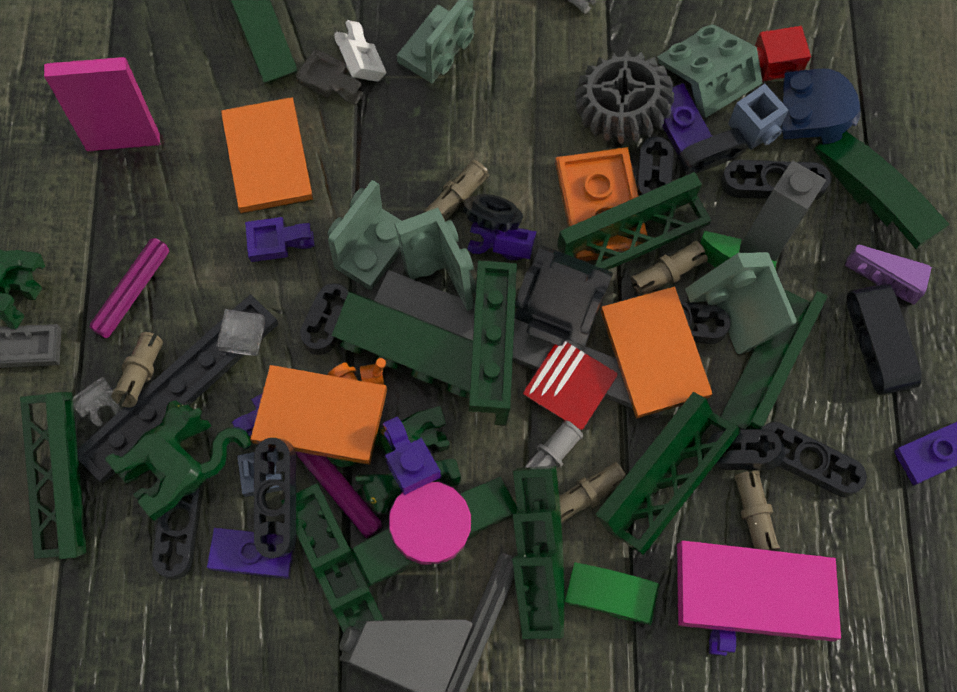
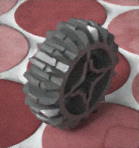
M628 50L622 57H617L612 51L610 59L607 61L599 57L597 67L587 65L586 75L580 76L578 81L579 87L576 88L575 92L577 114L581 117L584 127H591L594 137L603 133L607 143L613 137H618L621 145L625 138L632 137L637 143L640 134L650 138L653 128L662 129L664 119L669 118L671 106L674 103L673 82L667 76L665 66H658L655 57L645 61V56L642 52L636 57H631Z

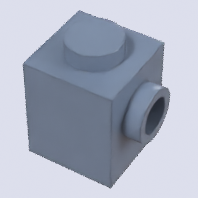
M763 84L736 103L728 125L732 129L740 130L749 149L752 150L761 143L768 145L779 137L782 133L781 126L789 110L769 87Z

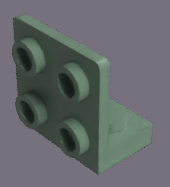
M458 0L450 11L437 4L397 54V62L432 84L440 73L442 75L446 74L453 64L455 54L460 48L465 49L473 39L475 32L473 30V18L475 15L473 0Z
M714 24L701 28L696 34L681 43L672 45L669 50L657 57L660 65L665 66L671 72L691 83L695 105L700 115L705 118L763 83L757 47Z
M374 180L365 189L360 188L351 200L349 211L343 219L338 217L332 223L327 234L334 268L370 291L373 290L401 252L395 223L401 222V220L382 209L380 185Z
M435 208L395 223L403 264L408 277L414 280L422 276H429L437 270L445 268L466 310L473 309L472 294L476 292V284L470 271L474 270V266L466 248L459 249L456 243L459 242V237L452 220L445 221L439 208Z
M768 252L737 253L685 288L690 303L707 302L708 305L717 304L718 307L727 312L730 318L728 333L737 354L749 352L796 324V317Z

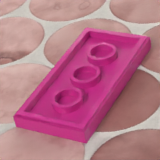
M118 57L44 64V77L86 151L160 145L159 131L126 58Z
M683 540L677 544L678 626L834 642L841 639L836 558Z

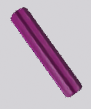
M156 238L149 240L91 321L89 327L93 332L104 338L110 337L168 255L169 249L165 243Z
M295 451L298 458L365 538L372 537L381 529L382 523L327 457Z

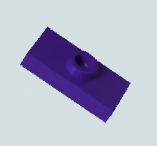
M684 84L673 87L674 103L671 106V114L668 119H664V124L662 125L678 155L688 146L712 137Z
M957 422L901 446L894 451L913 486L957 467Z
M214 528L207 568L213 571L290 579L294 548L284 557L267 558L257 551L254 544V532ZM267 535V543L274 544L276 551L277 544L284 541L283 535Z

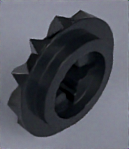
M480 194L466 199L463 212L467 215L469 221L476 222L479 227H487L491 231L494 229L502 232L517 230L523 219L522 212L515 204L496 195Z

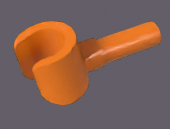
M378 358L375 364L360 366L361 380L385 385L382 372L386 361L383 358Z

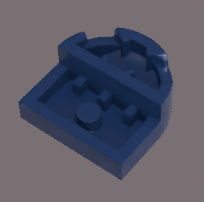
M826 68L784 73L783 104L789 110L782 124L784 139L821 136L823 145L830 144L842 139V133L852 125L856 126L858 124L861 114L859 98L853 85L841 73Z

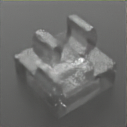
M225 309L217 342L219 351L258 357L266 321L264 315Z
M103 376L73 397V406L81 417L89 413L91 421L99 427L103 425L101 418L97 415V411L101 406H110L116 414L120 411L119 405L111 398L113 389Z

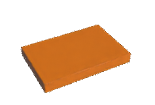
M293 97L221 110L240 213L313 200Z
M628 147L556 157L555 165L568 227L639 196ZM643 223L640 233L647 235L645 223ZM637 226L630 230L636 232ZM616 235L609 238L606 248L622 253L630 249L632 239ZM604 241L596 245L602 246ZM636 241L635 247L642 243ZM587 250L574 254V258L582 261L597 260L599 254Z
M675 286L601 307L600 311L636 419L682 406L693 392L704 398L712 396L710 384Z
M270 365L251 441L253 444H259L267 438L285 439L293 445L297 452L370 465L387 387L381 384Z

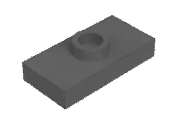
M58 324L18 326L16 330L8 326L0 327V368L60 365L61 327Z

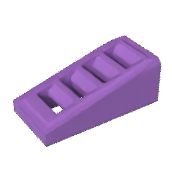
M860 244L854 248L845 263V266L877 285L890 284L897 297L911 304H915L925 294L932 268L930 265Z

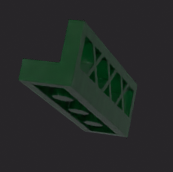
M693 172L559 231L557 248L561 253L574 257L573 254L582 250L597 253L599 257L595 266L610 270L710 225L712 221L697 196L702 183L696 173ZM689 203L698 218L692 222L685 223L673 219L675 209ZM670 212L669 217L663 215ZM652 220L666 226L662 235L653 238L640 233L642 224ZM637 226L636 232L630 230ZM669 227L676 228L668 232ZM620 235L632 239L630 249L620 253L606 248L609 238ZM604 241L602 246L596 245ZM636 241L642 243L635 247ZM603 256L609 257V259L602 261Z
M478 260L468 411L495 413L494 425L506 426L511 405L517 263Z
M785 290V294L796 317V324L754 349L720 415L722 418L737 425L739 430L763 428L828 297L827 295L817 291L812 299L807 301Z
M55 392L20 397L34 559L59 557V559L76 558L87 552L72 392ZM46 403L48 424L46 430L34 421L32 404ZM35 431L41 435L37 441L35 440ZM45 440L49 442L50 470L37 461V450ZM38 471L44 475L40 482ZM49 480L53 483L55 509L53 511L41 502L40 497L41 489ZM42 512L48 516L44 522ZM54 521L57 525L58 547L45 549L44 530Z
M693 392L595 515L609 533L644 556L739 435V427L713 413L706 398ZM711 424L724 431L717 442L702 445L701 436ZM697 456L698 466L691 473L678 475L677 466L681 461ZM673 487L674 496L669 503L654 506L653 497L658 490ZM649 518V528L639 540L626 532L635 520Z

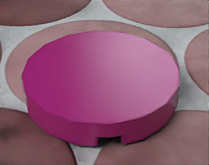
M431 482L406 495L401 493L396 498L390 511L389 531L395 547L407 559L421 565L438 564L453 559L464 548L471 531V513L465 499L454 488L440 482Z

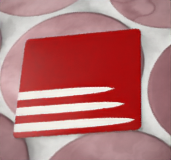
M565 341L563 346L556 344L553 346L523 394L562 419L571 422L578 429L583 430L618 374Z

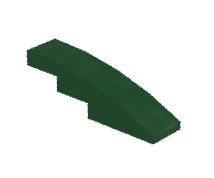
M229 0L250 53L253 55L263 84L266 85L297 74L298 69L270 0Z
M845 131L842 133V139L824 145L821 143L815 147L814 151L855 201L859 205L866 201L887 227L894 223L916 250L945 231L950 225L926 197L897 169L849 132Z
M556 465L517 468L513 471L518 511L512 515L518 555L512 558L522 639H562L564 637V560Z
M501 476L460 494L465 499L471 513V531L467 540L476 537L484 529L512 518V514L518 511ZM389 529L351 549L368 586H372L419 565V563L407 559L395 547Z
M318 483L296 493V534L343 633H345L350 625L354 627L356 621L384 620Z

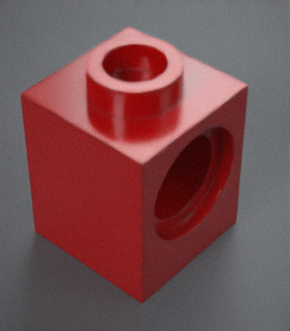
M802 26L760 32L755 44L758 52L762 82L782 79L785 72L805 70L811 58Z

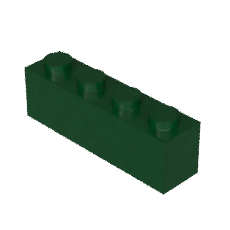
M348 292L331 335L342 340L340 347L357 354H362L363 349L377 354L375 361L378 358H383L386 361L385 366L397 369L400 363L412 368L411 376L431 384L434 378L449 383L446 390L465 398L469 397L473 340L362 295Z

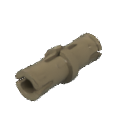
M472 160L453 181H448L443 186L444 191L423 213L439 208L444 220L447 221L460 206L464 207L466 199L489 178L488 170L477 160Z
M693 241L690 245L670 256L664 254L658 258V263L630 277L632 284L637 283L634 286L635 291L639 296L651 293L668 282L674 284L680 281L681 275L708 261L706 254L701 256V253L705 252V250L698 241Z
M141 333L132 355L128 356L122 364L121 370L123 374L111 397L118 404L122 395L127 392L122 403L123 407H134L136 405L144 383L148 382L154 373L153 363L163 346V341L159 336H156L153 344L148 346L154 333Z
M617 462L612 463L588 479L582 477L576 481V486L559 495L561 524L589 506L594 508L600 505V500L617 488L626 476L624 470Z
M752 470L750 475L748 471L735 475L734 479L737 483L744 509L740 511L741 518L747 521L754 549L779 550L780 546L777 542L770 516L774 512L772 505L767 504L760 479V471Z

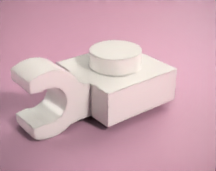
M347 20L345 24L348 28V34L342 32L334 34L335 41L340 46L341 53L346 62V67L354 78L378 82L386 74V70L374 44L366 43L363 28L359 22Z

